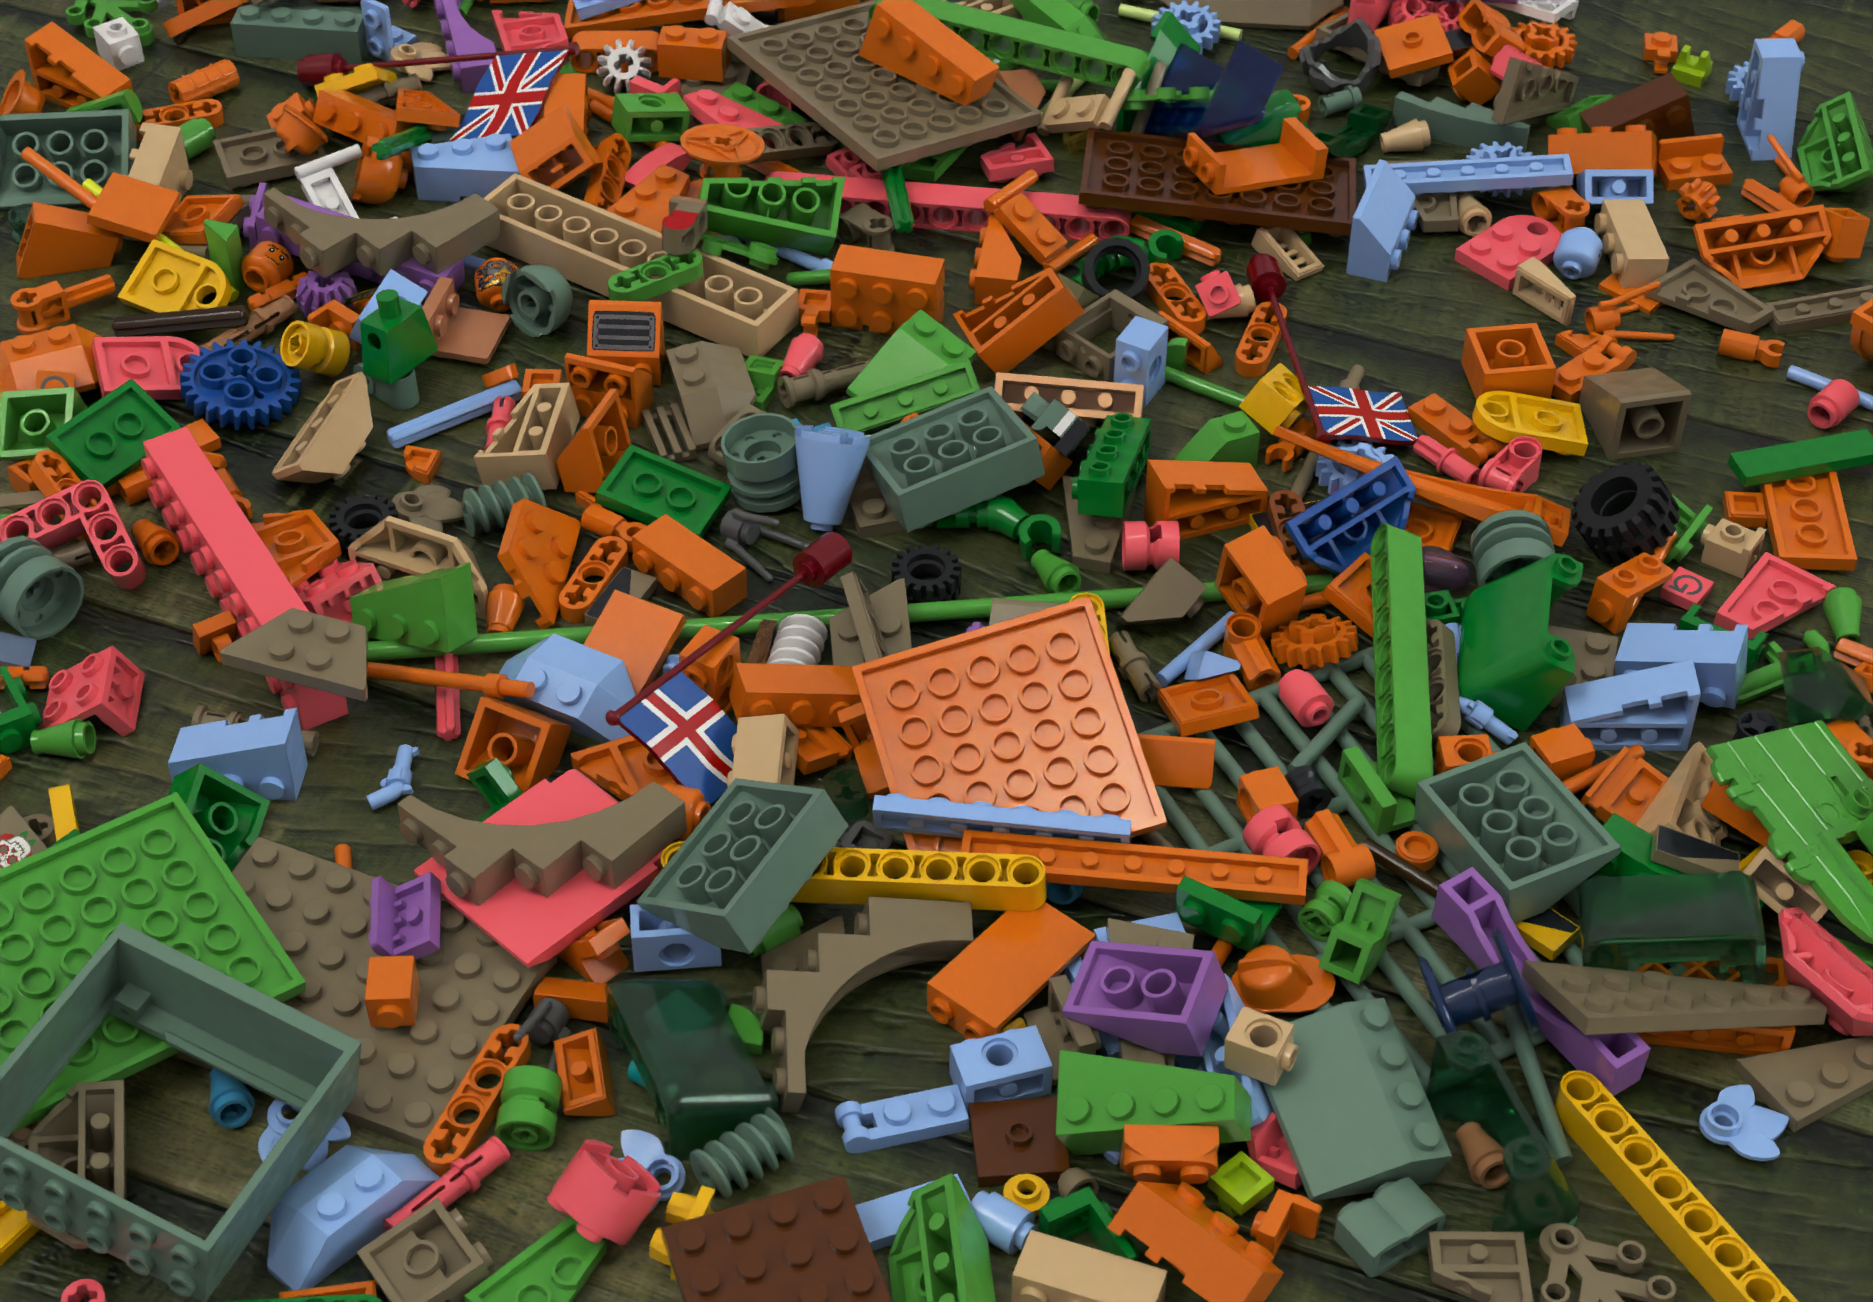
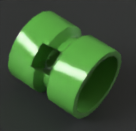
M533 1065L516 1066L505 1073L500 1097L502 1105L498 1109L495 1136L504 1145L520 1151H539L553 1144L557 1126L556 1111L560 1106L562 1079L559 1075L550 1069Z

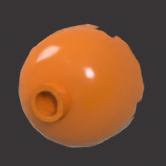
M366 135V143H363L361 149L363 157L359 158L354 179L358 183L356 189L352 188V201L372 205L383 204L393 198L398 188L403 190L405 188L409 170L403 168L401 153L385 160H378L377 153L371 150L372 145L378 143L381 138Z

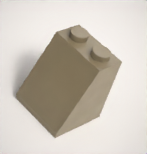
M1650 367L1584 376L1579 404L1607 458L1615 460L1679 451L1692 394L1683 385L1656 368Z

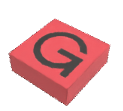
M1679 566L1673 573L1672 579L1662 586L1660 598L1689 610L1694 603L1700 606L1712 593L1714 582Z

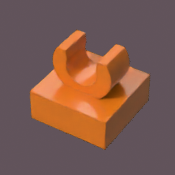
M230 610L192 625L193 645L199 656L213 651L218 663H222L220 651L236 641V621Z

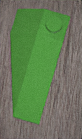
M1010 0L1028 22L1109 41L1094 20L1069 0Z

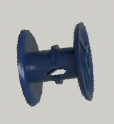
M1498 926L1492 931L1491 938L1499 962L1475 972L1472 971L1471 967L1464 969L1465 976L1439 985L1429 962L1423 957H1417L1432 1005L1458 1062L1463 1060L1465 1052L1456 1027L1482 1017L1485 1022L1492 1020V1013L1517 1004L1529 1030L1540 1032L1539 1023L1526 987Z

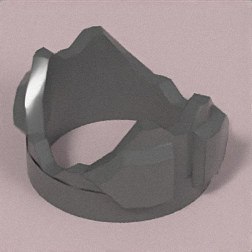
M1358 18L1341 29L1333 30L1329 36L1323 39H1316L1312 44L1303 46L1300 49L1299 58L1304 76H1308L1311 85L1317 91L1329 95L1343 91L1345 86L1350 85L1358 87L1361 92L1375 79L1379 65L1382 63V50L1379 38L1374 36L1371 27ZM1339 46L1358 47L1368 54L1365 67L1355 80L1338 78L1331 74L1317 60L1328 50Z

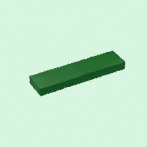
M1867 429L1735 452L1730 453L1728 465L1743 487L1873 464V436Z

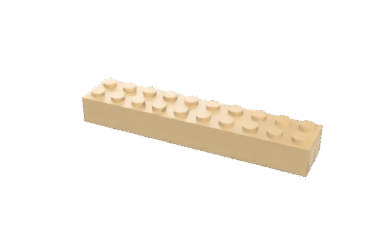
M516 173L483 198L498 208L500 213V237L486 246L529 264L549 265L557 269L565 279L609 297L608 280L610 277L668 254L662 249V233ZM694 247V249L699 251L703 258L702 277L645 300L648 302H662L663 321L715 343L740 348L741 353L748 357L750 355L763 357L799 323L798 289L716 255L704 252L697 247ZM651 276L648 278L660 279L663 278V276Z

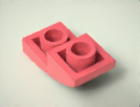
M668 143L646 154L626 172L624 185L632 189L661 164L683 172L693 158L677 144Z
M848 147L827 155L825 165L836 176L883 179L881 170H874Z

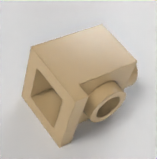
M1724 518L1716 526L1709 523L1700 539V545L1704 546L1701 562L1744 579L1759 559L1766 530L1759 527L1755 532Z

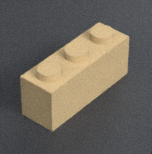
M1603 199L1601 211L1595 216L1594 229L1596 234H1599L1604 248L1603 252L1608 254L1611 261V271L1617 275L1621 288H1639L1665 275L1670 259L1644 200Z
M1030 1230L1012 1274L1011 1302H1164L1167 1270Z

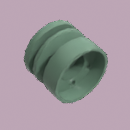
M775 413L753 414L741 418L730 425L722 435L721 450L725 466L728 470V481L732 486L731 494L736 504L745 510L758 513L775 512L790 507L801 499L794 438L796 424L793 420Z
M1507 510L1491 515L1479 523L1472 533L1470 540V551L1476 569L1478 587L1551 554H1555L1547 522L1538 514L1525 510Z
M17 536L1 542L0 618H3L24 637L37 640L49 638L63 630L74 619L83 602L85 588L82 577L60 558L55 557L34 538Z

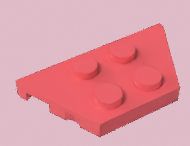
M492 10L493 23L503 51L568 46L569 44L559 13L520 11L519 18H503L502 10Z

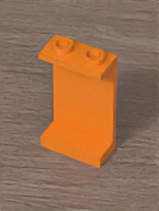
M1292 117L1283 119L1280 143L1215 153L1194 132L1188 133L1187 145L1183 151L1184 164L1217 196L1323 179L1329 148L1297 118Z
M1046 902L1034 911L1007 910L927 982V1011L937 1022L949 1025L962 1034L966 1040L1000 1034L1001 1028L1049 984V978L1058 976L1078 956L1082 960L1084 959L1090 942L1096 941V934Z

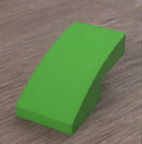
M750 355L745 361V365L757 398L753 406L765 412L776 392L779 372L784 360Z

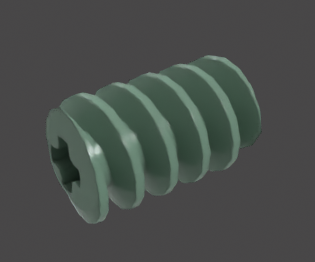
M526 472L521 476V481L516 476H511L507 479L506 485L501 480L494 481L492 489L487 484L480 485L477 493L472 488L465 489L463 492L462 511L470 536H476V525L478 524L482 526L485 533H490L491 521L495 520L500 529H504L505 517L510 515L512 505L523 498L546 507L543 491L536 478L531 473Z
M768 1107L765 1115H754L750 1119V1124L747 1122L738 1124L735 1128V1133L726 1131L720 1136L719 1142L711 1140L704 1146V1151L695 1149L691 1151L689 1156L692 1170L699 1184L713 1188L715 1191L718 1190L724 1198L729 1199L733 1195L730 1182L733 1181L740 1189L744 1190L748 1187L745 1173L748 1172L755 1180L760 1181L764 1177L761 1167L762 1163L770 1171L775 1172L779 1168L776 1155L779 1154L785 1162L790 1163L794 1160V1153L791 1147L792 1141L780 1116Z

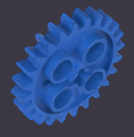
M227 339L226 346L222 347L218 343L213 342V350L210 351L201 347L200 356L191 354L189 356L190 363H183V373H180L181 398L185 399L186 408H194V416L206 414V423L218 419L220 420V428L225 427L230 422L234 424L235 430H239L242 423H247L252 430L255 429V422L258 421L266 427L269 426L270 417L281 421L282 412L291 414L292 405H298V397L301 395L300 370L287 366L282 361L281 354H275L274 345L262 349L261 341H257L253 346H249L246 339H242L240 345H234L231 339Z

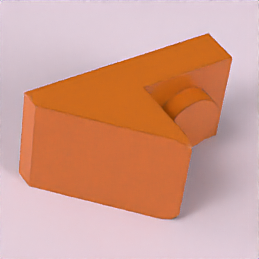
M622 917L602 921L559 952L558 957L587 981L607 983L629 965L618 941L631 931Z

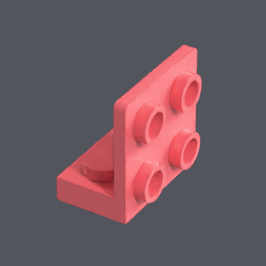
M335 559L319 570L318 574L295 587L294 590L309 612L353 623L350 597L383 581L374 563H360L356 560L339 562L338 559Z
M113 645L99 653L90 654L82 662L67 670L58 671L49 682V692L43 711L41 729L77 718L84 720L95 714L105 725L110 726L121 737L134 732L145 673Z

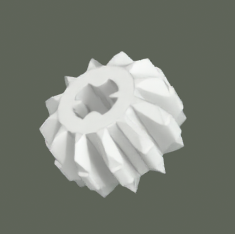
M617 39L615 40V50L611 46L605 45L604 51L607 56L601 55L597 57V62L602 65V67L597 69L598 77H606L602 82L605 88L615 83L614 94H619L622 87H626V92L630 93L629 81L638 75L645 79L651 78V72L646 68L652 65L651 58L643 57L646 53V49L643 46L634 51V40H629L627 47H622L621 40ZM621 62H627L629 72H621Z

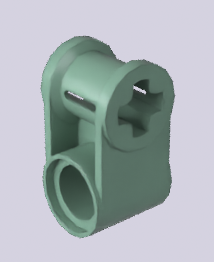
M362 362L353 367V374L361 371L364 374ZM412 369L392 385L365 375L368 393L385 402L391 408L406 410L418 404L420 397L415 369Z

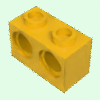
M1279 363L1263 376L1238 406L1272 435L1276 426L1289 429L1308 409L1297 376L1282 363Z

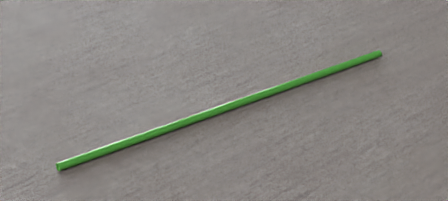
M1305 575L1308 584L1305 595L1324 591L1334 580L1333 575ZM1215 582L1203 583L1207 586L1201 594L1205 602L1225 601L1215 587ZM1144 587L994 598L1064 604L1069 602L1074 595L1087 592L1098 595L1103 600L1105 609L1127 608ZM992 598L909 603L910 623L988 618L991 613ZM846 608L757 614L730 635L773 633L776 622L778 628L784 618L794 614H807L816 617L824 623L827 629H830L829 618ZM742 615L686 619V623L676 640L692 639L704 625L722 631ZM594 626L478 634V637L449 653L454 656L524 651L552 634L584 644ZM389 640L368 642L367 660L370 662L444 656L446 652L400 644Z

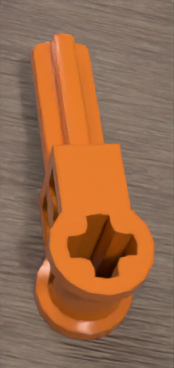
M106 274L62 289L57 280L35 288L20 289L13 293L10 298L12 307L17 310L18 314L16 322L18 331L21 334L30 335L46 331L48 327L71 320L70 308L113 294L116 287L112 277Z

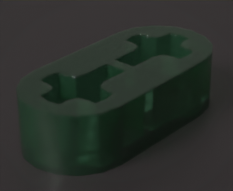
M838 769L829 772L823 777L825 791L846 822L861 819L869 813L867 791L857 770Z

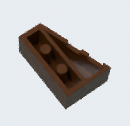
M1671 72L1579 113L1583 133H1591V127L1598 126L1612 127V132H1624L1625 126L1646 125V131L1652 130L1657 136V147L1658 142L1662 139L1695 136L1688 94Z

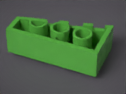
M768 177L767 180L750 181L749 178H703L697 198L707 200L706 231L828 256L837 235L845 177H832V180H816V177H802L801 180H781V177Z
M1060 1050L1056 1136L1074 1156L1102 1154L1108 1151L1121 1152L1124 1124L1219 1126V1143L1251 1141V1096L1234 1075Z

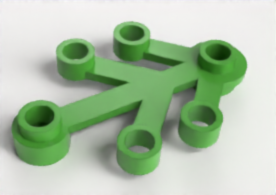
M72 0L74 5L66 9L68 23L71 25L84 23L85 33L90 38H95L93 27L105 23L108 16L113 20L123 17L139 34L142 47L150 45L155 40L153 26L147 19H134L124 11L151 13L158 9L157 0ZM95 7L92 18L87 19L86 10Z
M1156 87V95H1146L1145 89H1130L1122 105V110H1149V102L1213 103L1215 101H1222V109H1249V95H1246V88H1226V95H1215V90H1210V87H1189V94L1182 95V91H1177L1176 87Z
M705 231L701 237L703 240L701 250L721 256L722 251L726 250L750 258L749 264L762 269H769L770 264H778L779 259L776 257L778 249L757 241H746L745 245H743L739 237Z

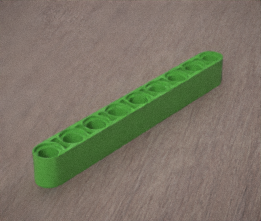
M876 0L869 8L868 16L870 21L876 4L883 0ZM913 0L988 57L1111 88H1116L1124 69L1130 68L1137 73L1130 88L1134 89L1150 66L1147 54L1134 47L944 0Z
M1382 523L1377 528L1370 547L1378 776L1389 791L1416 800L1417 782L1433 777L1422 540L1419 535L1387 523Z

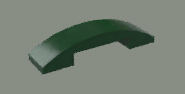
M1362 104L1348 112L1347 125L1332 133L1316 129L1312 133L1329 148L1328 155L1352 157L1364 151L1379 137V134L1383 132L1390 122L1393 111Z

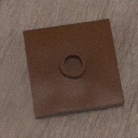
M1057 1097L969 1103V1120L978 1187L1005 1185L1009 1179L1019 1174H1033L1045 1182L1058 1181L1060 1175L1070 1168L1067 1147L1056 1136Z

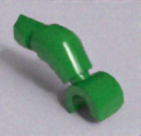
M1156 231L1149 237L1148 244H1144V239L1121 235L1110 237L1129 239L1139 245L1147 255L1149 264L1154 262L1166 264L1167 258L1173 261L1182 257L1183 238L1175 231ZM1108 254L1101 258L1096 265V280L1109 271L1116 272L1121 268L1135 267V265L1123 255ZM1085 258L1078 263L1080 273L1071 278V280L1083 286L1081 275Z
M997 495L991 500H985L965 508L960 513L937 520V529L970 528V523H977V528L988 527L989 531H997L1015 541L1019 540L1020 553L1025 561L1032 557V544L1041 542L1050 545L1053 553L1061 554L1062 552L1059 522L1054 517L1046 514L1030 516L1009 497Z

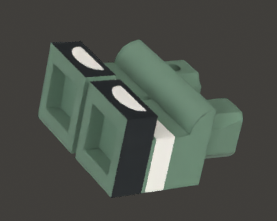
M1035 392L1031 394L1020 408L1021 411L1035 421L1031 427L1032 429L1041 432L1051 429L1061 438L1054 447L1066 457L1073 453L1092 429L1055 398L1051 403H1048Z

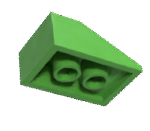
M920 309L896 330L849 385L846 393L851 397H855L970 359L972 365L977 351Z

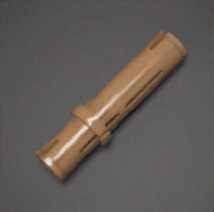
M285 294L263 309L258 307L251 311L250 319L246 326L231 327L199 347H204L211 351L213 350V342L224 347L226 346L227 339H231L234 345H240L242 339H246L248 343L261 334L267 336L274 331L276 325L297 314L296 304L290 296Z

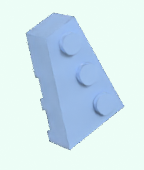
M1794 38L1754 39L1737 117V125L1751 161L1774 160L1776 157H1779L1767 139L1769 134L1775 137L1791 159L1800 74L1805 65L1804 53L1799 50Z
M491 134L487 137L460 138L451 142L425 143L420 146L410 147L413 178L418 200L459 202L462 199L461 197H469L474 193L484 198L514 173L521 175L509 143L512 140L511 134Z
M1690 659L1564 687L1559 710L1560 726L1575 723L1584 737H1588L1591 740L1595 750H1622L1624 746L1629 748L1639 744L1643 747L1644 751H1687L1701 697L1694 661Z

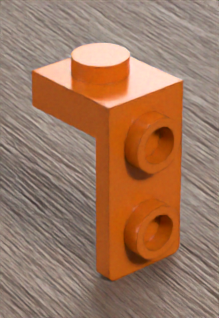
M1646 552L1637 555L1596 578L1586 615L1615 635L1626 628L1635 599L1672 579L1674 570L1662 563L1659 558Z
M862 702L837 711L840 724L851 745L854 747L853 750L869 799H873L874 795L889 793Z

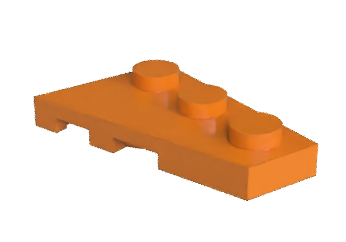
M398 88L395 121L427 124V128L437 131H446L447 126L459 128L461 114L430 91Z
M661 164L606 211L662 233V220L669 216V201L673 195L685 197L690 187V175Z

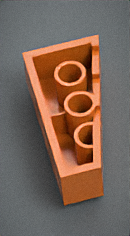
M883 0L877 3L859 53L860 57L964 106L990 93L1000 68L913 0Z

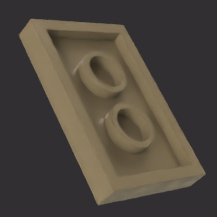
M275 128L213 141L214 151L229 189L243 188L251 184L269 180H280L284 177L295 175L294 167L326 156L323 146L309 156H304L293 149L286 153L283 151L285 143L278 137Z

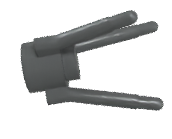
M738 508L728 511L720 524V534L727 539L724 546L736 552L768 582L773 580V576L742 546L746 544L752 545L756 542L759 535L802 550L810 545L805 541L759 525L777 527L780 524L778 519L747 513Z
M542 998L527 1020L513 1035V1040L518 1042L528 1034L533 1042L545 1045L549 1042L571 1036V1030L565 1027L570 1018L569 1011L556 999ZM513 1042L511 1046L517 1047L518 1043ZM503 1046L504 1055L510 1047ZM553 1048L548 1069L557 1073L555 1049Z

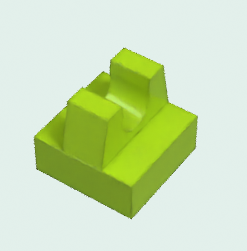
M1685 45L1675 65L1672 67L1671 73L1678 82L1701 88L1712 71L1713 61H1710V52L1703 50L1699 57L1690 54L1691 46Z
M1240 1151L1218 1168L1217 1173L1209 1176L1208 1188L1218 1196L1219 1207L1232 1218L1237 1214L1243 1215L1274 1190L1275 1179L1243 1151Z

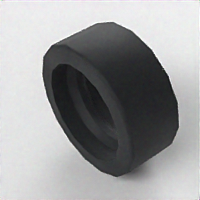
M1119 237L1103 239L1094 245L1087 254L1083 264L1081 275L1083 287L1100 297L1110 293L1111 291L1100 286L1096 280L1095 268L1099 260L1104 256L1119 254L1131 260L1136 270L1135 282L1130 288L1122 291V293L1135 301L1138 300L1147 286L1150 274L1148 257L1141 247L1129 239Z

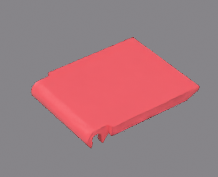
M571 769L551 783L546 779L542 780L483 822L496 825H538L562 822L599 812L619 803V801L580 771ZM662 852L615 890L602 880L597 881L591 878L585 869H582L548 898L533 888H525L515 877L479 907L466 897L460 898L449 889L446 883V867L437 863L433 857L414 869V874L420 877L432 872L441 881L442 898L524 966L529 968L550 960L648 888L662 870Z

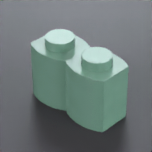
M1410 1177L1402 1178L1395 1182L1390 1180L1383 1183L1375 1191L1372 1198L1359 1203L1357 1201L1350 1202L1341 1209L1336 1218L1337 1222L1333 1239L1368 1277L1372 1278L1388 1271L1406 1256L1416 1254L1427 1247L1429 1231H1443L1446 1215Z

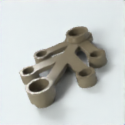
M1566 1223L1548 1225L1541 1232L1538 1243L1539 1250L1544 1260L1549 1264L1547 1281L1541 1287L1539 1302L1569 1301L1570 1289L1565 1284L1568 1268L1581 1281L1578 1302H1624L1620 1296L1646 1302H1673L1676 1285L1667 1276L1655 1275L1647 1282L1598 1271L1589 1261L1617 1265L1625 1273H1637L1643 1268L1646 1258V1250L1640 1243L1627 1240L1616 1247L1585 1239L1579 1229ZM1624 1254L1634 1255L1637 1260L1627 1259ZM1653 1289H1662L1667 1295H1659ZM1556 1293L1561 1296V1299H1553L1547 1294Z

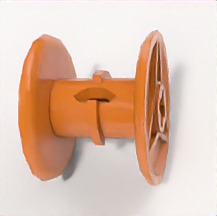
M711 123L698 125L686 130L680 137L681 148L690 157L703 162L699 168L702 178H741L742 170L738 165L747 164L758 159L765 150L764 140L757 133L731 124ZM703 179L690 182V187L685 197L697 198Z

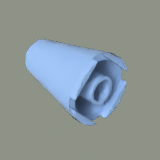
M814 425L795 426L794 438L803 519L811 522V529L833 531V525H840L842 523L870 445L871 435H864V432L825 426V429H818V432H813Z

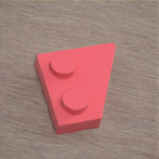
M1030 133L1026 135V143L1016 148L1015 143L1010 142L997 150L980 155V168L990 182L1005 183L1012 178L1021 176L1029 169L1036 171L1038 177L1042 176L1043 173L1053 172L1054 158L1036 133Z

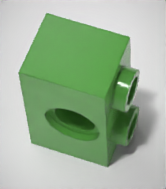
M678 93L615 94L611 124L616 132L624 136L628 142L680 141L681 135L688 130L691 111Z

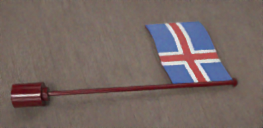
M827 532L799 552L793 559V569L795 572L793 578L616 711L609 710L605 716L606 722L611 726L619 725L647 748L677 784L697 788L703 793L706 802H709V804L714 802L728 788L727 776L732 771L734 759L732 737L737 733V727L718 704L684 675L682 671L799 582L811 588H818L848 566L852 561V550L847 540L836 532Z

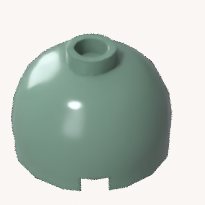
M530 264L523 266L506 276L502 285V300L504 305L509 302L513 314L509 315L512 323L520 331L531 337L548 335L566 323L572 311L573 295L570 285L557 269L549 265Z

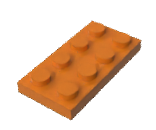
M1836 471L1759 485L1760 492L1763 494L1774 556L1800 569L1855 570L1857 556Z

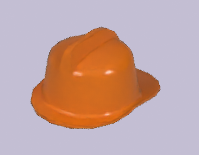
M19 69L10 80L0 104V115L41 113L45 102V95L25 80V71L23 69Z
M284 105L283 113L275 127L276 134L285 143L283 151L287 153L293 149L304 156H309L324 143H328L327 135L315 123L295 108Z
M1262 945L1248 952L1243 959L1238 961V970L1231 979L1244 1006L1261 1013H1302L1314 1011L1329 1001L1333 996L1336 986L1334 974L1319 968L1321 960L1313 956L1290 954L1286 949L1277 945Z

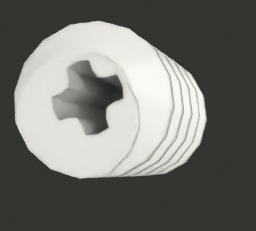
M807 614L787 616L780 622L777 628V634L773 640V646L766 664L818 665L821 660V653L825 647L824 642L828 637V629L822 621Z

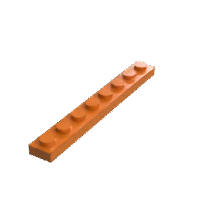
M964 829L961 852L1035 856L1045 866L1046 882L1176 894L1177 886L1183 877L1187 876L1235 899L1305 905L1308 859Z

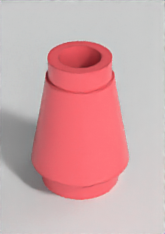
M802 333L798 337L793 338L779 372V377L786 375L792 378L804 375L807 370L813 369L823 359L822 352L824 346L822 342L809 333Z

